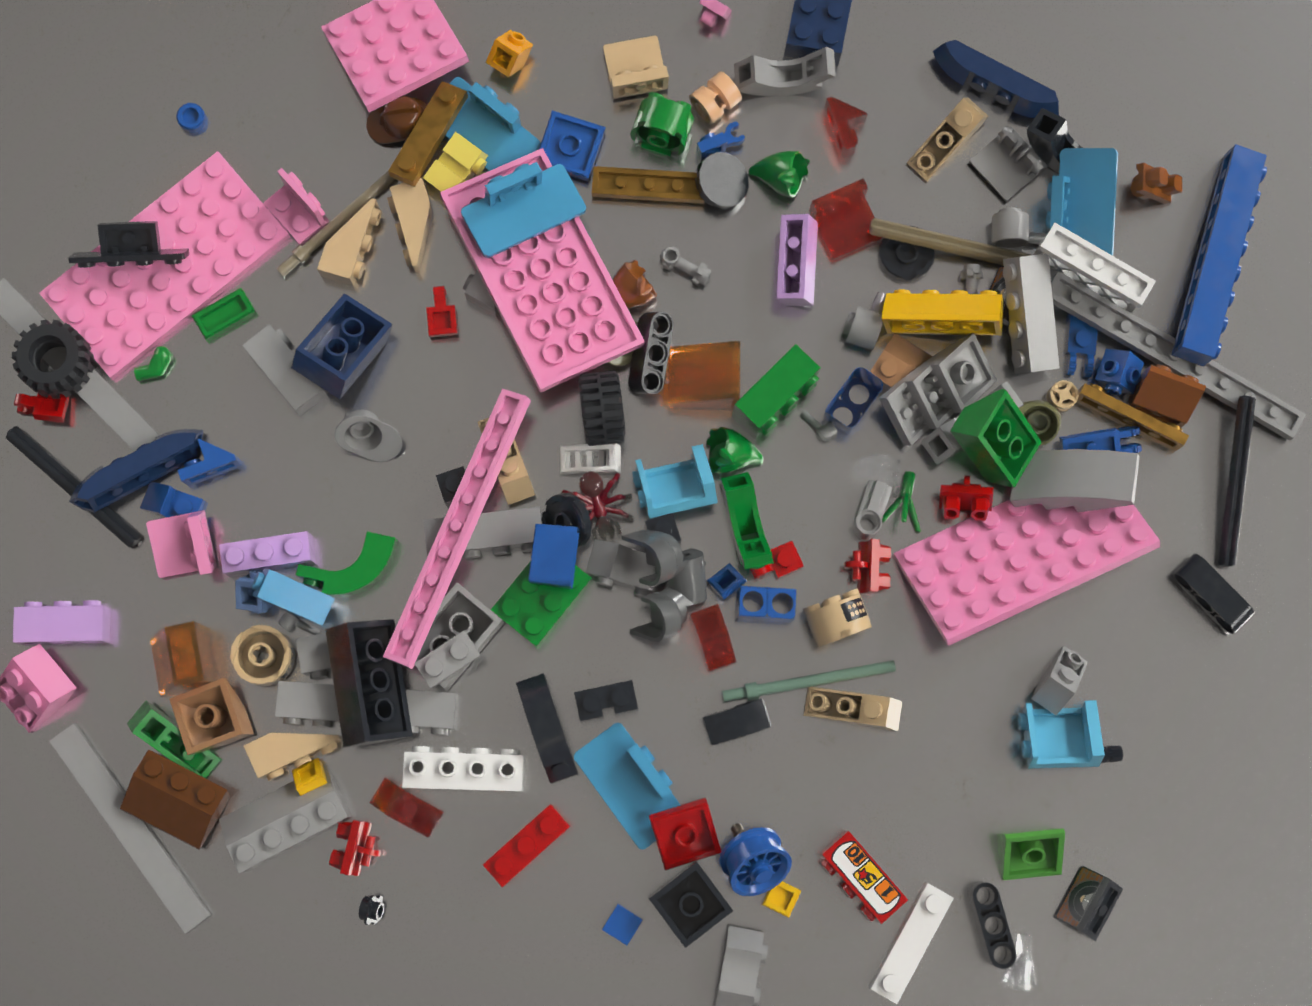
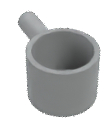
M1003 208L998 213L992 215L993 246L1015 249L1025 247L1029 243L1041 244L1047 235L1045 233L1029 232V214L1022 212L1020 208Z
M877 292L871 310L858 306L855 313L849 312L843 333L848 334L846 342L870 350L874 349L883 324L882 311L886 293Z

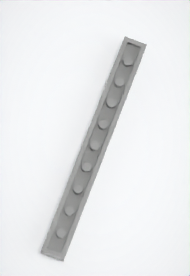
M1060 271L1054 275L1051 281L1054 305L1154 363L1169 367L1172 373L1179 376L1190 375L1199 380L1198 383L1206 385V393L1236 410L1240 396L1255 397L1256 403L1253 420L1289 441L1294 439L1306 416L1304 412L1214 360H1211L1205 366H1200L1172 356L1176 338Z

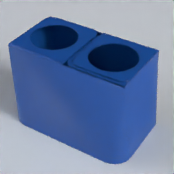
M863 367L856 368L827 406L823 419L827 422H832L837 429L848 435L883 389L881 379ZM855 385H863L869 391V398L863 404H855L849 397V391ZM846 407L852 412L853 419L848 426L833 417V413L837 408Z
M535 524L528 579L530 583L566 589L573 588L579 540L578 527Z
M740 586L736 594L734 621L737 619V622L776 625L792 623L795 620L796 589ZM750 591H756L763 597V606L756 612H750L743 606V597ZM786 593L792 598L793 606L788 613L780 614L773 609L772 600L775 595Z

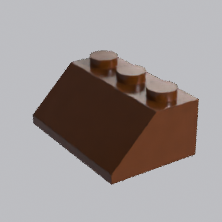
M148 749L132 775L120 809L200 850L230 800L227 789Z

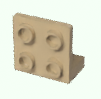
M656 35L603 46L613 99L668 89L669 75L667 66L663 65L659 41Z

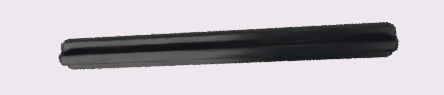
M1240 396L1238 398L1218 560L1221 566L1233 567L1236 565L1256 403L1255 397Z
M14 426L7 432L6 439L72 496L81 481L20 427ZM109 506L96 512L88 511L128 547L131 548L139 542L141 535Z

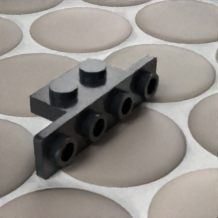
M158 221L99 223L97 226L101 252H76L69 256L68 260L69 263H78L80 268L96 266L97 262H107V266L110 267L125 265L124 261H135L136 265L140 266L151 265L153 260H164L165 264L182 263V259L189 255V248L161 249Z

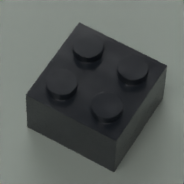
M697 861L648 897L685 948L733 912V909Z

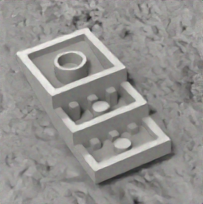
M969 333L922 363L898 381L879 399L903 445L912 446L929 429H937L954 413H961L965 407L974 403L997 379L975 334Z
M1084 449L1035 452L1015 488L1012 487L1010 502L1014 507L1042 503L1046 510L1074 506L1077 512L1134 505L1140 456L1138 453Z

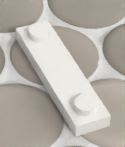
M929 883L925 884L870 986L871 990L896 1004L899 1002L951 905L953 897Z

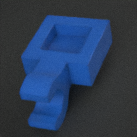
M738 122L730 123L726 127L725 133L721 132L717 135L709 133L699 140L696 153L700 162L708 155L716 152H725L726 148L739 146L745 141L744 135L734 137L731 134L732 131L739 129Z

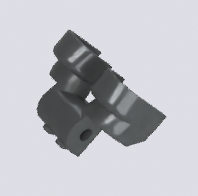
M640 530L621 536L623 541L645 547L647 564L655 566V574L639 578L640 583L655 586L668 581V588L659 593L654 592L641 597L642 602L650 604L652 622L630 629V634L652 642H661L674 637L679 633L687 619V606L702 603L707 599L706 585L708 581L705 579L704 565H706V562L704 561L703 552L694 548L682 551L678 541L673 536L660 531Z

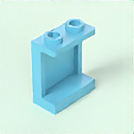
M703 444L692 446L693 459L644 470L641 459L635 460L637 471L632 472L635 488H641V490L637 491L640 507L647 508L649 518L718 503L715 482Z
M1097 700L1084 701L1082 708H1062L1057 715H1054L1047 709H1033L1032 703H1025L1022 713H1018L1019 731H1024L1025 739L1021 742L1022 757L1027 758L1028 769L1100 766L1105 754Z

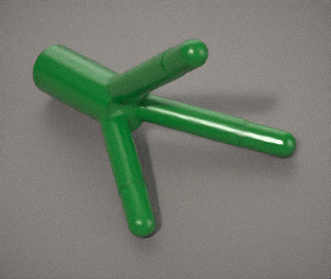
M905 471L901 494L884 513L882 522H885L902 503L901 521L903 523L907 521L909 509L915 531L920 533L921 528L912 500L916 473Z

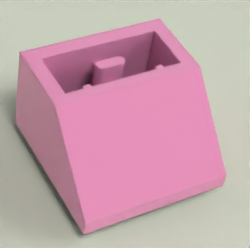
M38 644L11 659L0 676V701L6 704L14 714L17 722L23 725L30 733L66 704L77 687L41 644Z

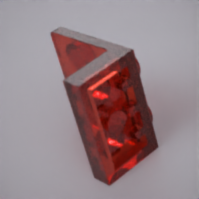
M864 178L811 202L809 213L818 222V231L833 260L883 238L869 233L870 222L875 217L865 198L868 187Z

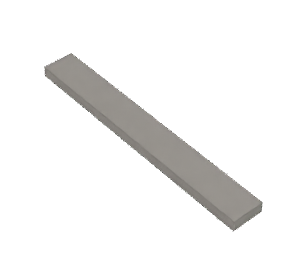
M5 278L0 281V316L18 334L23 330L26 333L31 330L29 325L33 323L40 326L41 320H45L44 317ZM55 347L48 350L42 358L56 370L64 363L67 350L65 347ZM93 369V373H87L90 380L88 383L82 382L80 384L82 389L79 392L73 389L133 451H136L143 444L155 441V437L159 436L95 369Z
M73 723L49 741L182 931L187 934L209 918L211 913L148 824L120 809L126 793L78 725Z

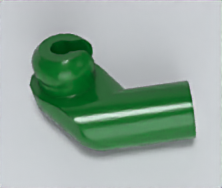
M165 346L157 347L154 350L149 365L134 368L136 380L143 381L163 376L171 362L170 350Z

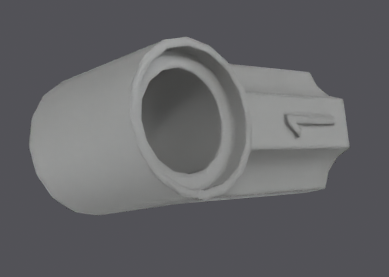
M868 480L852 527L856 537L861 540L872 539L881 528L883 515L892 491V487L886 483L877 480ZM860 520H871L874 524V529L871 531L864 530L860 525Z

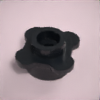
M371 895L365 896L362 899L358 914L359 919L364 920L365 925L370 923L376 925L382 918L384 913L383 897L381 895L377 897Z

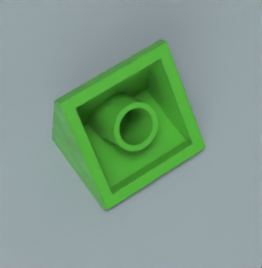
M1064 828L997 834L1003 880L1062 875L1065 843Z

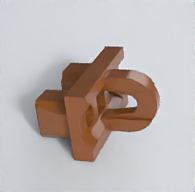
M1146 163L1136 164L1139 174L1133 178L1131 184V192L1134 196L1140 199L1151 198L1162 204L1171 203V195L1182 193V176L1178 174L1169 175L1163 167L1154 168Z

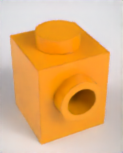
M509 30L495 39L485 63L510 77L524 67L533 44L527 41L521 33Z

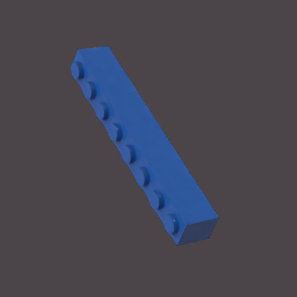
M1235 144L1224 155L1172 356L1205 366L1211 360L1216 359L1221 351L1220 335L1225 331L1228 324V317L1225 316L1227 308L1231 306L1235 297V292L1232 289L1241 273V266L1238 265L1248 246V241H1245L1246 234L1254 223L1252 211L1261 196V192L1258 191L1259 184L1263 181L1267 172V167L1264 166L1267 157L1265 154Z

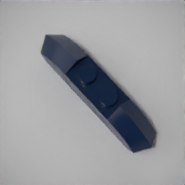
M957 40L945 42L933 50V54L944 72L962 86L967 82L974 90L991 94L1001 104L1014 106L1013 112L1022 116L1035 118L1041 108L1059 116V101L1056 92Z
M181 429L164 433L155 437V441L141 445L133 453L113 460L110 465L104 468L100 466L81 481L69 502L82 510L96 512L181 467L186 462L200 456L201 448L197 439L203 440V430Z

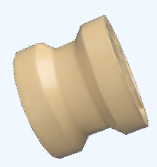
M1062 380L1055 383L1048 390L1045 398L1046 402L1056 407L1059 413H1063L1074 406L1078 400L1079 393L1077 387L1072 382Z

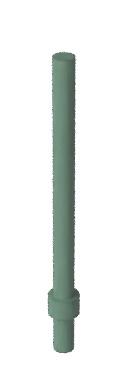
M894 660L762 684L751 682L744 684V687L723 690L722 697L724 702L745 698L747 701L759 699V696L896 672Z

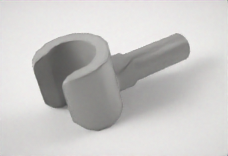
M806 410L800 414L816 429L822 441L828 442L837 436V429L832 422L822 426Z
M289 612L283 614L278 621V624L288 632L295 625L313 635H317L320 632V629L304 623L297 616Z

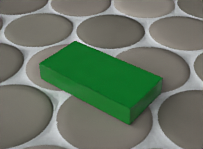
M239 288L192 315V318L208 342L254 316L257 312L244 290Z

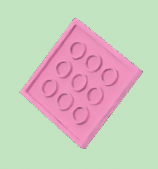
M373 0L321 26L324 35L369 113L469 62L466 52L434 0Z

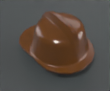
M401 96L370 112L367 117L366 128L368 134L374 141L381 144L407 140L427 104L418 98Z

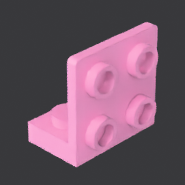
M280 168L277 172L284 186L263 204L292 238L303 246L327 225L323 219L326 213L320 207L321 204L311 192L307 194L302 187V182L292 171L287 174L283 168Z
M205 510L150 520L146 523L159 578L199 571L200 575L212 573L217 567Z

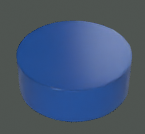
M195 103L182 105L176 115L178 124L188 133H196L202 130L207 120L203 109Z

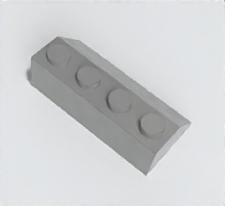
M327 764L323 765L327 779L326 784L300 796L294 781L219 819L226 848L238 873L248 872L335 827L338 823L352 818V814Z

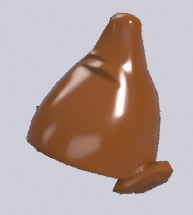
M636 259L631 262H625L612 279L628 310L647 305L657 297L653 286L642 275L646 270L638 266Z

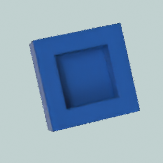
M617 904L602 930L627 946L643 919Z

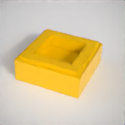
M319 758L292 770L295 787L300 796L327 783L324 767Z
M782 881L776 887L767 891L761 905L789 918L801 890Z

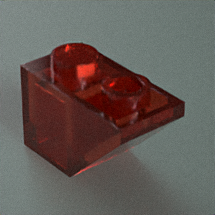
M716 604L690 613L689 618L708 671L710 672L737 662L719 605Z
M386 777L369 802L388 817L426 837L430 836L444 813Z

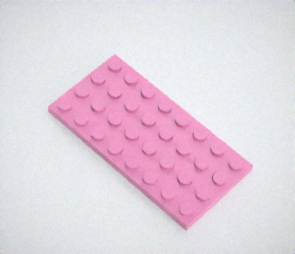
M543 148L440 192V198L540 393L634 351L645 344L639 329L579 216L490 258L483 256L461 215L462 208L485 198V185L492 178L509 175L523 164L531 165L537 162L542 171L552 167Z
M218 151L129 221H158L161 249L189 248V255L182 259V263L165 264L164 260H153L151 265L140 266L136 265L135 261H124L125 265L110 267L107 266V262H97L96 266L80 268L78 263H76L39 293L64 324L71 325L91 347L90 352L94 355L95 361L112 380L291 237ZM100 245L91 252H101Z
M1010 500L992 507V511L988 512L985 521L974 520L973 518L966 519L895 552L894 558L949 646L1160 548V540L1134 505L1077 512L1074 506L1046 510L1042 503L1014 507Z

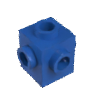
M1106 349L1101 364L1097 369L1095 380L1104 387L1105 392L1111 395L1120 396L1121 393L1133 394L1140 380L1144 362L1131 351Z

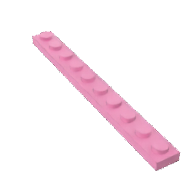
M502 388L385 650L384 658L413 669L531 400L527 396Z

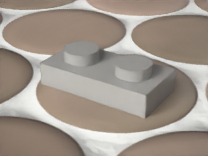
M464 630L415 662V666L432 689L479 658L481 654Z

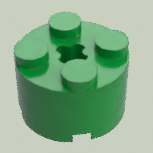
M649 93L648 97L640 103L630 132L632 140L635 142L637 138L641 141L640 147L653 154L671 156L672 152L678 151L677 155H681L684 152L694 122V117L691 113L692 107L684 101L675 102L664 98L659 93Z

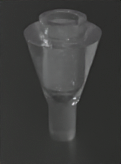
M1020 934L1017 958L1007 980V983L1013 984V990L1030 992L1031 987L1037 986L1032 955H1030L1032 935Z

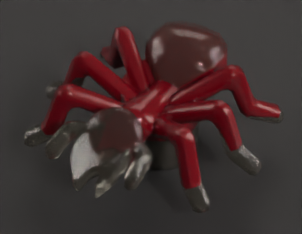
M589 471L581 476L579 488L584 495L575 491H561V493L575 495L581 501H584L585 507L591 512L589 514L590 520L594 517L598 519L595 527L592 529L594 541L597 539V530L602 540L606 541V532L613 539L615 530L612 525L616 526L619 534L622 533L619 523L607 517V513L620 515L630 521L634 518L633 515L621 509L607 507L608 504L618 500L632 498L630 493L625 495L618 494L611 498L607 496L612 486L620 478V473H616L609 480L604 490L601 476L596 472Z

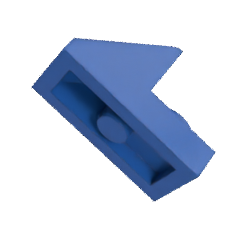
M197 439L205 460L194 459L184 464V468L177 471L181 481L188 486L242 464L240 459L234 454L201 439Z
M151 482L140 509L162 517H171L202 511L205 500L178 491L172 486Z

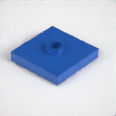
M552 110L539 149H544L552 166L562 164L569 176L589 181L606 127Z

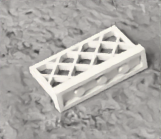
M1057 223L1053 224L1033 254H1047L1049 256L1050 269L1055 272L1060 271L1129 312H1132L1136 307L1140 308L1156 282Z

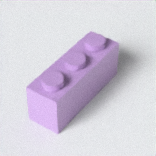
M809 214L781 215L777 299L785 306H814L818 222Z
M308 531L219 544L222 572L228 577L248 575L251 570H264V568L276 571L298 567V564L306 566L316 564L313 536Z
M86 600L83 601V606H72L71 601H54L53 606H42L43 602L32 601L24 602V607H14L13 643L20 645L110 643L111 608L101 605V601Z

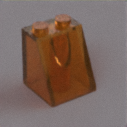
M740 341L670 347L666 373H669V383H664L663 401H668V409L733 410L734 404L740 399Z
M195 621L164 627L150 639L160 697L188 692L218 680L208 627Z

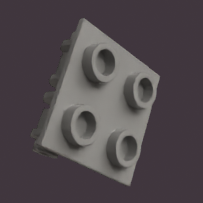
M1005 126L1000 130L996 138L969 160L1006 202L1048 166L1011 126Z

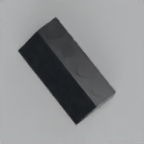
M394 619L346 622L325 629L344 748L413 736L402 665L383 657L395 630Z

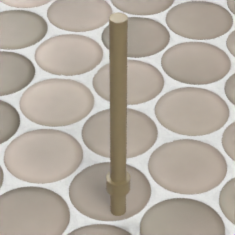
M387 171L303 246L299 244L292 250V255L278 266L276 270L285 277L298 264H304L311 258L310 254L348 222L371 198L374 199L396 179L390 177Z

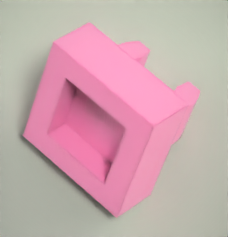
M700 0L699 2L707 8L700 21L710 27L714 25L718 15L727 20L732 11L717 0Z

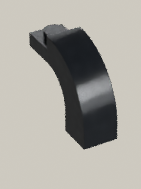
M1041 108L1027 129V137L1031 147L1040 159L1057 174H1059L1061 150L1065 148H1083L1069 134L1067 119L1044 108Z
M544 673L516 682L522 705L550 784L577 775L578 772Z

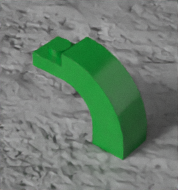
M749 472L720 478L728 520L740 564L744 566L745 570L750 568L759 569L765 565L773 564L772 552L763 531L755 488Z
M367 531L362 552L351 566L338 571H329L298 564L296 576L303 579L302 584L319 588L320 583H322V593L331 597L342 598L363 593L376 585L388 572L393 563L399 541L395 537Z

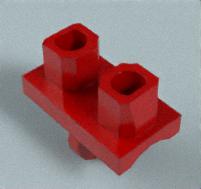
M964 475V483L941 485L939 509L943 510V515L946 519H956L960 516V510H970L971 518L985 521L988 512L992 511L994 487H981V484H970V475Z
M880 539L859 542V551H853V561L844 562V568L852 570V580H858L860 594H869L890 588L891 577L887 573H879V563H888L890 561L891 547L880 544Z
M358 820L338 823L336 838L348 841L345 851L333 849L329 865L339 869L340 874L359 876L362 865L369 867L371 856H381L382 851L374 849L376 837L369 836L372 823Z

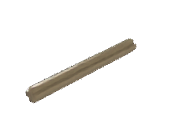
M873 218L869 226V233L871 235L1003 265V259L1031 255Z

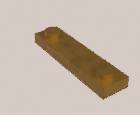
M441 81L388 170L390 177L413 187L416 186L467 100L468 94L466 90Z
M593 167L592 197L704 204V200L699 195L695 186L696 172Z
M1085 383L1078 389V402L1126 426L1140 427V433L1175 451L1183 447L1189 435L1182 432L1183 429L1180 426L1169 422L1164 423L1104 393L1105 390L1096 384L1090 383L1088 385Z

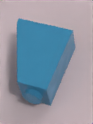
M264 568L263 573L258 572L251 588L254 589L252 596L304 620L322 626L335 599Z

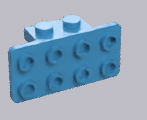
M455 77L449 83L466 90L468 98L445 137L450 140L456 131L488 155L485 166L487 171L539 150L540 141L521 126L520 116H518L520 114L519 111L508 102L503 104L498 100V95L492 88L487 85L482 87L477 82L471 86L461 77Z
M1065 148L1061 150L1059 176H1052V182H1049L1047 188V196L1051 200V211H1048L1046 215L1047 228L1051 229L1053 224L1057 223L1112 256L1114 252L1118 151L1116 149Z
M535 162L531 165L523 164L517 167L513 173L504 177L496 176L485 185V198L463 207L461 215L483 256L490 258L583 215L586 212V205L562 164H557L542 171L538 163Z
M615 723L575 752L574 760L637 847L643 850L654 843L656 839L649 815L680 806V803L669 788L673 784L663 769L657 772L651 764L655 758L645 745L640 748L621 723Z

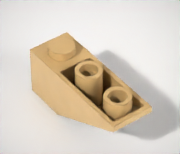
M963 98L909 159L907 164L926 181H929L972 137L989 116L969 98Z
M423 178L419 179L415 187L406 183L391 186L392 196L387 198L391 213L398 214L400 222L396 223L395 227L399 240L405 239L407 249L402 250L407 267L412 265L416 274L420 273L433 214Z
M371 198L326 242L317 268L321 277L354 286L356 278H361L364 271V262H362L365 252L369 253L373 243V236L370 235L373 226H378L382 214L376 199Z
M489 418L477 422L481 433H483ZM515 439L498 474V479L508 505L535 496Z
M808 687L804 715L898 731L902 702L885 696Z
M269 733L244 745V748L257 777L261 779L267 777L268 781L284 775L283 769L293 764L295 768H298L312 761L310 756L320 751L322 755H326L339 748L337 743L342 741V736Z

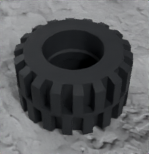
M53 319L52 324L48 320H41L40 326H37L35 323L29 325L31 330L27 333L23 330L19 334L22 337L21 341L15 340L13 345L17 351L12 352L11 358L16 361L12 365L18 373L17 376L33 391L38 392L44 397L50 395L53 399H60V394H63L65 397L72 396L71 391L73 389L79 392L82 389L80 384L82 382L88 383L90 380L87 373H93L94 366L90 363L94 361V355L90 352V345L76 329L67 323L63 325L60 320ZM65 347L67 355L61 367L51 372H42L40 362L43 355L52 348Z
M613 370L580 374L578 384L586 443L588 446L624 442L626 431L620 381L617 372Z

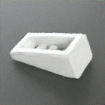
M617 443L588 446V444L560 445V474L582 475L589 471L598 474H621V447ZM570 452H575V467L571 468ZM582 452H586L587 467H582ZM594 452H598V466H594ZM606 452H609V466H606Z

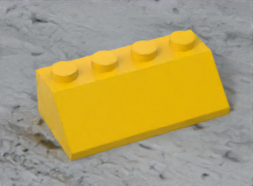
M898 289L894 290V293H886L882 321L887 334L967 335L974 333L975 335L1002 336L1003 296L991 290L981 291L980 294H968L964 290L951 291V294H939L937 290H924L922 294H915L909 290Z

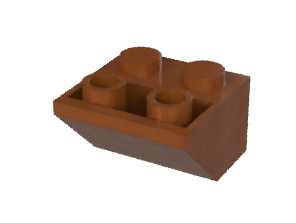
M1159 364L1149 366L1141 373L1140 380L1136 385L1134 393L1130 394L1127 404L1164 423L1169 422L1183 427L1189 421L1205 391L1206 385L1198 383L1199 380L1193 376L1174 374L1167 366Z

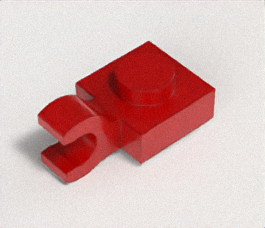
M445 286L433 287L435 307H426L429 337L458 335L455 305L447 306Z
M39 393L37 396L16 394L14 406H18L17 413L28 415L33 413L34 420L64 423L70 397L60 394V399H53L50 395L44 397Z
M789 541L771 549L773 564L765 565L759 569L750 568L754 579L771 572L774 573L776 579H779L802 569L804 565L793 541Z

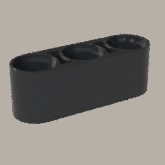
M646 312L641 315L637 323V328L645 344L632 353L628 385L636 394H657L662 390L665 382L673 333V319L666 312ZM655 319L658 323L657 330H655L653 327ZM650 347L653 350V356L651 359L649 357ZM645 376L648 378L647 387L644 385Z
M1194 553L1174 572L1173 575L1176 581L1228 633L1235 634L1255 614L1249 603L1200 555Z
M976 882L968 890V900L984 956L990 965L1000 969H1008L1013 966L1017 956L999 891L991 883ZM982 887H986L990 892V898L984 904H981L977 899V892ZM990 917H995L998 920V929L993 933H989L985 928V923ZM1003 946L1007 951L1006 959L997 963L994 959V951L996 948Z

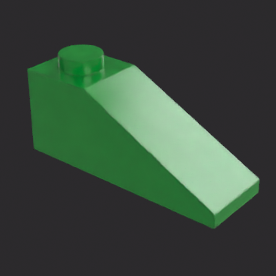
M147 700L127 722L131 732L171 761L204 778L209 775L221 760L211 750L187 755L178 724Z

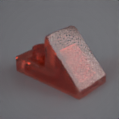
M829 97L826 99L824 110L842 159L853 156L856 145H858L857 134L852 127L864 124L868 114L841 100Z

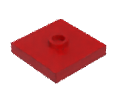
M706 797L649 815L665 870L721 853Z

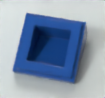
M730 563L707 580L712 590L722 599L727 598L747 582Z

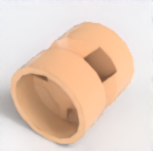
M720 71L707 81V87L700 86L690 94L689 100L697 114L706 123L711 125L724 115V109L731 110L741 102L742 96L731 78Z

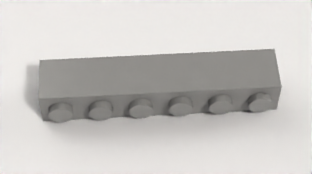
M278 681L275 717L283 718V724L301 725L302 719L313 720L312 726L330 727L331 722H339L334 685ZM406 690L412 733H419V728H431L430 734L448 735V730H456L459 695L446 692Z

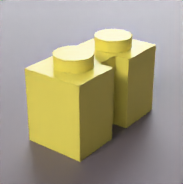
M455 131L443 148L444 152L438 160L433 162L423 179L442 192L472 179L475 174L479 175L487 164L486 158L488 155Z

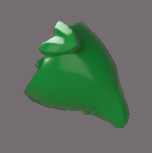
M799 151L778 152L753 164L748 172L750 176L758 177L764 183H767L778 194L795 197L800 189L803 176L808 175L807 166L810 164V160L804 158Z
M726 427L710 430V436L706 441V445H710L709 466L713 473L728 474L746 466L763 464L764 458L760 451L737 431Z

